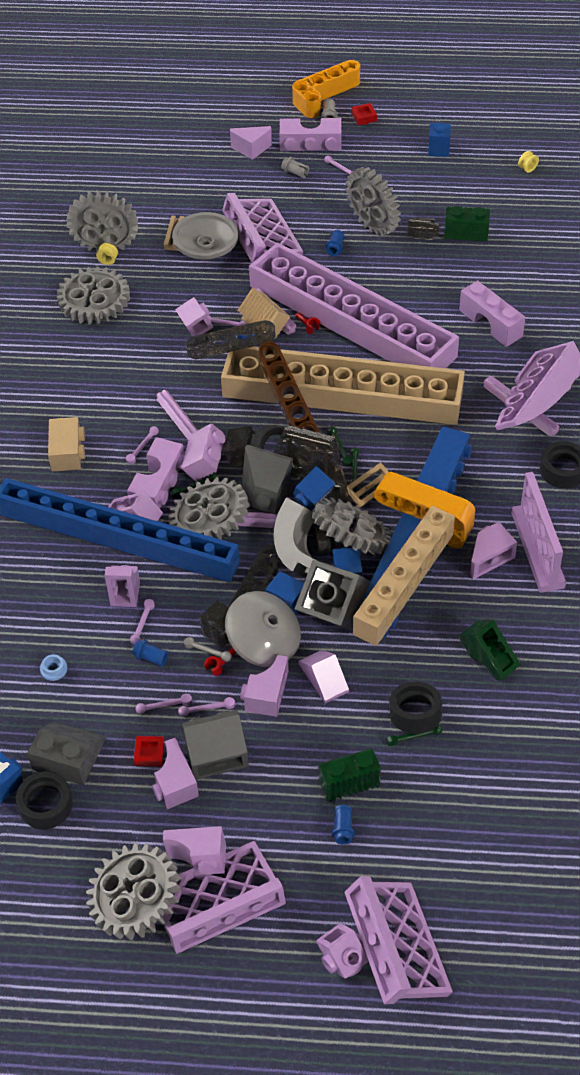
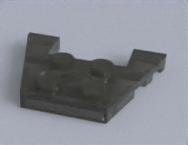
M287 425L274 449V453L293 458L291 475L305 478L317 466L335 483L327 499L329 500L331 497L336 501L341 499L344 503L350 502L336 438Z

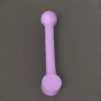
M325 156V163H331L349 175L353 172L332 160L331 156Z
M210 315L207 316L210 322L237 326L242 330H247L249 326L243 320L235 322L211 318Z
M156 426L151 427L150 433L132 454L126 456L128 464H134L139 452L153 436L158 434L159 430Z
M152 599L144 601V612L135 634L130 637V642L134 645L138 640H141L139 636L149 611L155 607Z
M183 694L178 699L148 705L139 703L136 705L135 710L137 713L143 714L146 710L181 703L188 706L192 703V697L190 694Z
M228 697L224 702L189 708L181 706L178 712L180 716L185 717L189 713L221 707L233 709L235 700L232 697Z

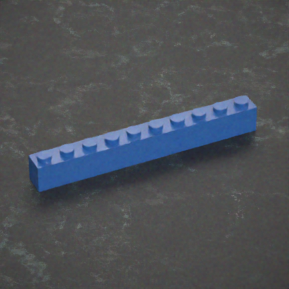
M442 426L417 481L454 494L457 486L456 478L457 476H462L465 467L464 460L465 458L469 459L473 445L469 444L470 434ZM402 513L360 606L422 519ZM399 614L383 637H387L390 628L394 629L396 627Z
M5 478L0 486V515L229 583L240 564L238 544L8 478Z

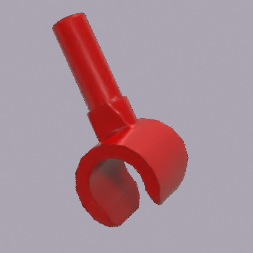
M299 312L295 314V317L306 325L307 334H313V327L317 330L320 329L319 319L315 317L307 319Z
M234 648L228 651L231 657L237 653ZM211 656L205 660L204 666L206 670L217 665L211 671L213 676H219L222 673V665L225 662L221 657Z

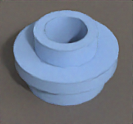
M48 655L40 665L41 675L50 681L61 679L67 672L66 661L58 655Z

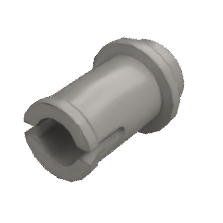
M332 99L324 100L321 117L337 118L335 102Z
M285 157L281 165L284 172H291L303 179L306 178L309 172V166L295 161L293 157Z

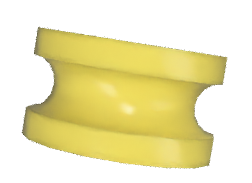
M526 151L520 157L518 166L527 173H530L538 165L539 157L533 155L531 151Z
M103 243L100 245L96 257L102 264L112 265L118 255V250L110 243Z

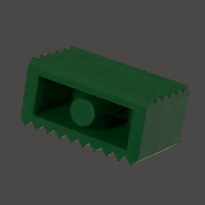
M460 206L446 207L444 239L488 241L490 209L481 207L472 209L471 207L463 208Z
M373 748L318 764L319 783L328 802H331V800L336 801L337 798L341 799L342 796H352L353 793H363L364 790L368 791L369 788L374 789V787L379 788L381 767Z

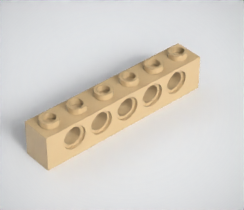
M434 506L430 507L353 616L354 636L375 646L378 645L453 536L454 515Z

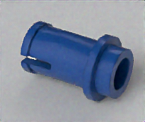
M332 231L330 241L325 246L330 256H337L342 252V243L345 239L343 231Z
M144 639L143 641L138 640L135 643L132 654L138 660L145 659L159 667H163L169 652L148 644V640Z
M338 805L333 809L334 830H332V837L337 844L345 845L351 843L352 838L355 836V831L352 829V808L348 805Z

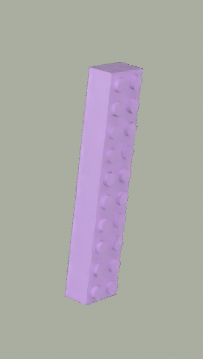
M278 242L249 265L250 286L252 288H260L267 296L308 318L315 317L319 319L321 325L390 362L447 368L458 357L459 336Z

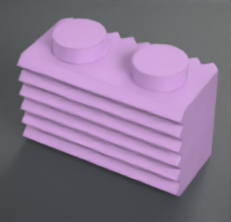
M209 424L189 435L190 438L187 441L188 444L187 448H185L186 451L181 468L194 481L202 480V477L205 478L217 471L225 442V435L214 424Z

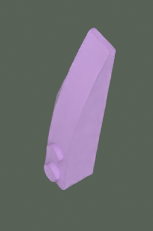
M574 341L535 351L515 379L517 385L510 390L512 397L506 399L505 405L507 408L503 409L495 425L497 430L517 426L532 420L548 410L571 389L575 379L580 376V352Z

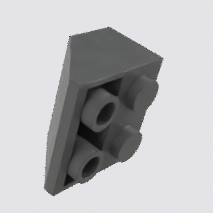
M238 710L222 711L217 715L205 718L197 717L182 723L186 752L195 780L249 767Z

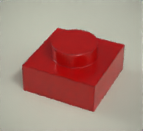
M371 103L351 107V114L358 126L377 121V113Z
M136 736L134 765L163 767L164 736Z

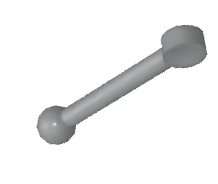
M192 637L184 639V645L188 649L193 647L221 657L224 662H228L231 659V654L228 651L220 652L194 642Z

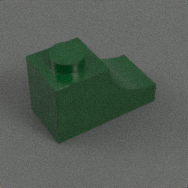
M494 620L476 621L458 636L470 657L477 659L485 665L496 680H503L521 665Z

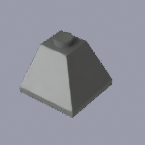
M251 445L245 446L242 488L253 508L276 514L280 510L283 502L289 496L293 458Z

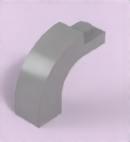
M286 498L275 521L274 545L283 564L291 571L306 578L311 563L315 560L307 549V535L315 519L312 518L311 510Z

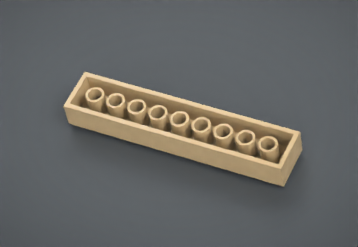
M230 344L221 375L223 397L278 404L260 365L259 347ZM281 350L307 406L310 408L458 425L465 371ZM270 354L265 356V358H273L275 355ZM277 374V375H275L274 377H275V378H282L284 375H283V374ZM286 394L284 398H292L294 395Z

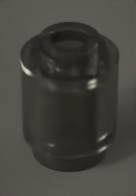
M415 217L414 219H409L407 235L412 236L413 239L434 240L435 236H439L440 223H436V218Z

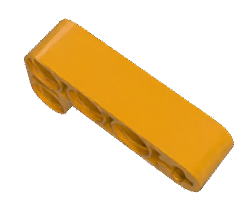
M348 60L295 81L292 84L293 105L308 118L320 116L322 100L360 84V63L355 60Z
M387 472L374 491V497L379 503L419 519H423L431 506L454 515L453 536L447 543L452 548H461L474 527L475 507L470 501L400 474Z

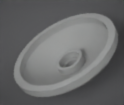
M200 212L181 219L175 225L172 237L175 247L182 254L194 259L210 260L227 254L235 247L238 241V230L234 222L224 215Z
M263 591L248 592L239 596L227 611L225 629L228 640L234 650L246 661L260 667H271L277 655L287 656L289 660L296 653L301 639L299 622L292 609L277 596Z

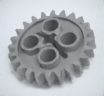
M361 167L351 172L347 177L348 181L345 182L348 186L345 191L349 194L346 198L352 203L349 206L355 210L353 214L359 216L358 221H363L364 228L369 227L370 232L375 231L377 236L379 234L384 236L394 231L399 226L398 222L401 221L398 217L401 212L397 210L400 204L395 202L397 196L392 195L393 188H388V181H383L382 175H376L375 169L371 171L369 167Z
M97 191L96 196H93L91 192H88L87 198L80 195L79 201L74 200L73 206H69L66 219L67 228H70L69 235H74V241L81 240V247L87 244L89 251L94 247L97 252L103 243H110L116 248L119 247L124 250L125 244L130 246L131 239L135 240L138 231L136 210H131L132 204L125 205V198L117 200V194L109 197L108 191H106L104 196Z
M97 266L94 271L87 267V272L79 269L78 275L70 273L71 279L64 278L65 283H60V289L57 290V301L60 311H64L65 317L70 316L71 321L78 318L80 324L84 320H87L88 325H90L92 320H96L97 324H100L101 319L108 322L109 316L117 318L116 312L123 313V307H128L127 301H130V290L127 280L123 279L122 274L116 275V270L109 273L107 267L103 271H100L99 266Z
M216 477L213 482H210L207 478L205 484L201 485L200 482H196V488L193 489L189 486L187 487L189 491L187 494L180 493L182 499L174 500L176 506L170 508L172 514L168 515L171 521L169 524L222 540V535L224 534L229 537L231 536V529H239L237 523L245 522L243 516L248 515L247 508L250 505L245 491L240 484H236L235 480L229 482L228 478L225 477L220 482L219 478Z
M330 497L329 500L326 498L320 500L312 511V518L315 519V524L320 525L319 529L326 531L327 536L335 537L336 542H343L345 547L350 545L355 551L360 549L365 554L369 551L374 555L375 552L381 554L382 551L385 552L390 543L392 534L388 532L389 528L382 526L384 523L378 521L376 516L368 514L367 510H360L358 505L354 507L350 502L344 503L341 499L336 501ZM353 520H355V524L351 532H349V527Z
M134 843L132 851H130L124 845L122 854L119 855L117 852L112 851L113 859L109 861L103 858L102 861L105 867L103 869H94L99 876L98 878L89 879L94 888L86 891V894L92 898L86 902V905L91 909L89 915L95 920V924L109 936L114 934L121 940L125 935L129 940H133L135 932L143 938L146 928H149L154 933L156 931L154 923L158 921L161 924H165L164 913H174L169 905L179 902L173 893L181 891L180 886L176 883L181 877L176 872L178 868L171 861L172 859L157 846L153 849L146 843L141 848L137 843ZM155 891L154 895L148 898L150 894Z

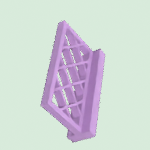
M227 193L222 211L236 225L238 239L252 263L268 251L266 246L271 248L276 244L270 238L280 242L282 245L285 244L293 248L291 250L301 255L303 254L302 248L272 199H238L235 193ZM255 212L264 215V217L255 214ZM268 218H270V219L276 221L277 224L274 223V222H272V221H270V220H268ZM262 225H265V226L271 228L272 230H269V229H267V228H265V227H262ZM278 231V232L284 234L286 237H284V236H282V235H279V234H277V233H275V232Z
M528 472L525 473L521 505L512 507L511 514L539 592L564 589L566 581L560 567L563 550L534 473Z
M255 841L226 853L225 867L230 868L226 878L214 875H195L193 868L178 874L181 879L176 883L180 886L181 891L175 893L174 896L178 900L182 894L195 898L190 908L177 905V903L169 905L173 912L187 915L184 921L172 926L170 923L172 914L164 913L163 915L166 922L163 925L176 954L286 904L283 886L279 879L275 878ZM253 852L256 858L253 866L239 863L241 857ZM235 870L249 873L245 883L231 880ZM255 875L266 877L269 881L260 886L251 885ZM194 878L203 880L198 891L186 888L187 882ZM209 882L222 885L218 896L205 893ZM228 887L242 890L239 896L232 899L224 897ZM201 899L214 902L213 907L206 911L196 910Z
M360 876L345 891V895L383 1003L394 1004L403 998L448 997L453 991L412 884L406 882H372L370 876ZM396 892H404L407 905L395 896ZM377 893L386 900L384 905L379 902ZM390 904L403 913L401 919L388 909ZM407 917L416 924L418 932L405 923ZM386 919L396 927L394 933L389 929ZM401 931L413 940L411 946L398 937ZM417 945L426 951L428 960L415 951ZM397 948L406 954L404 961L400 958ZM411 959L423 968L421 974L409 965ZM428 973L436 978L439 987H435L426 979ZM407 976L417 983L415 988L410 987Z

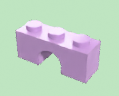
M321 118L320 125L313 129L304 128L300 124V119H280V151L341 150V118Z
M478 280L461 290L459 311L473 322L485 316L491 326L490 335L507 347L523 337L525 316Z
M156 437L147 453L148 469L156 473L151 475L136 473L127 490L128 495L145 491L159 508L165 505L168 499V492L171 487L175 486L178 473L182 469L181 465L184 458L183 444Z

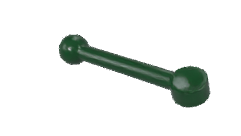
M331 426L328 429V434L333 437L343 457V465L349 467L352 465V458L347 456L336 434L337 429Z
M353 447L350 450L352 455V482L357 479V456L359 455L357 447Z
M213 472V474H209L208 477L197 482L203 485L207 478L213 482L218 475ZM196 482L181 489H173L171 491L172 497L174 499L179 498L180 493L187 492V487L189 486L196 488Z
M438 724L434 729L426 733H410L398 737L393 735L388 737L386 741L388 746H394L398 742L429 734L439 735L443 729Z

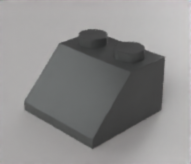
M313 560L295 610L352 631L353 616L360 607L370 581L355 573Z
M54 721L38 730L27 752L32 770L57 773L67 781L84 785L106 738L97 733Z

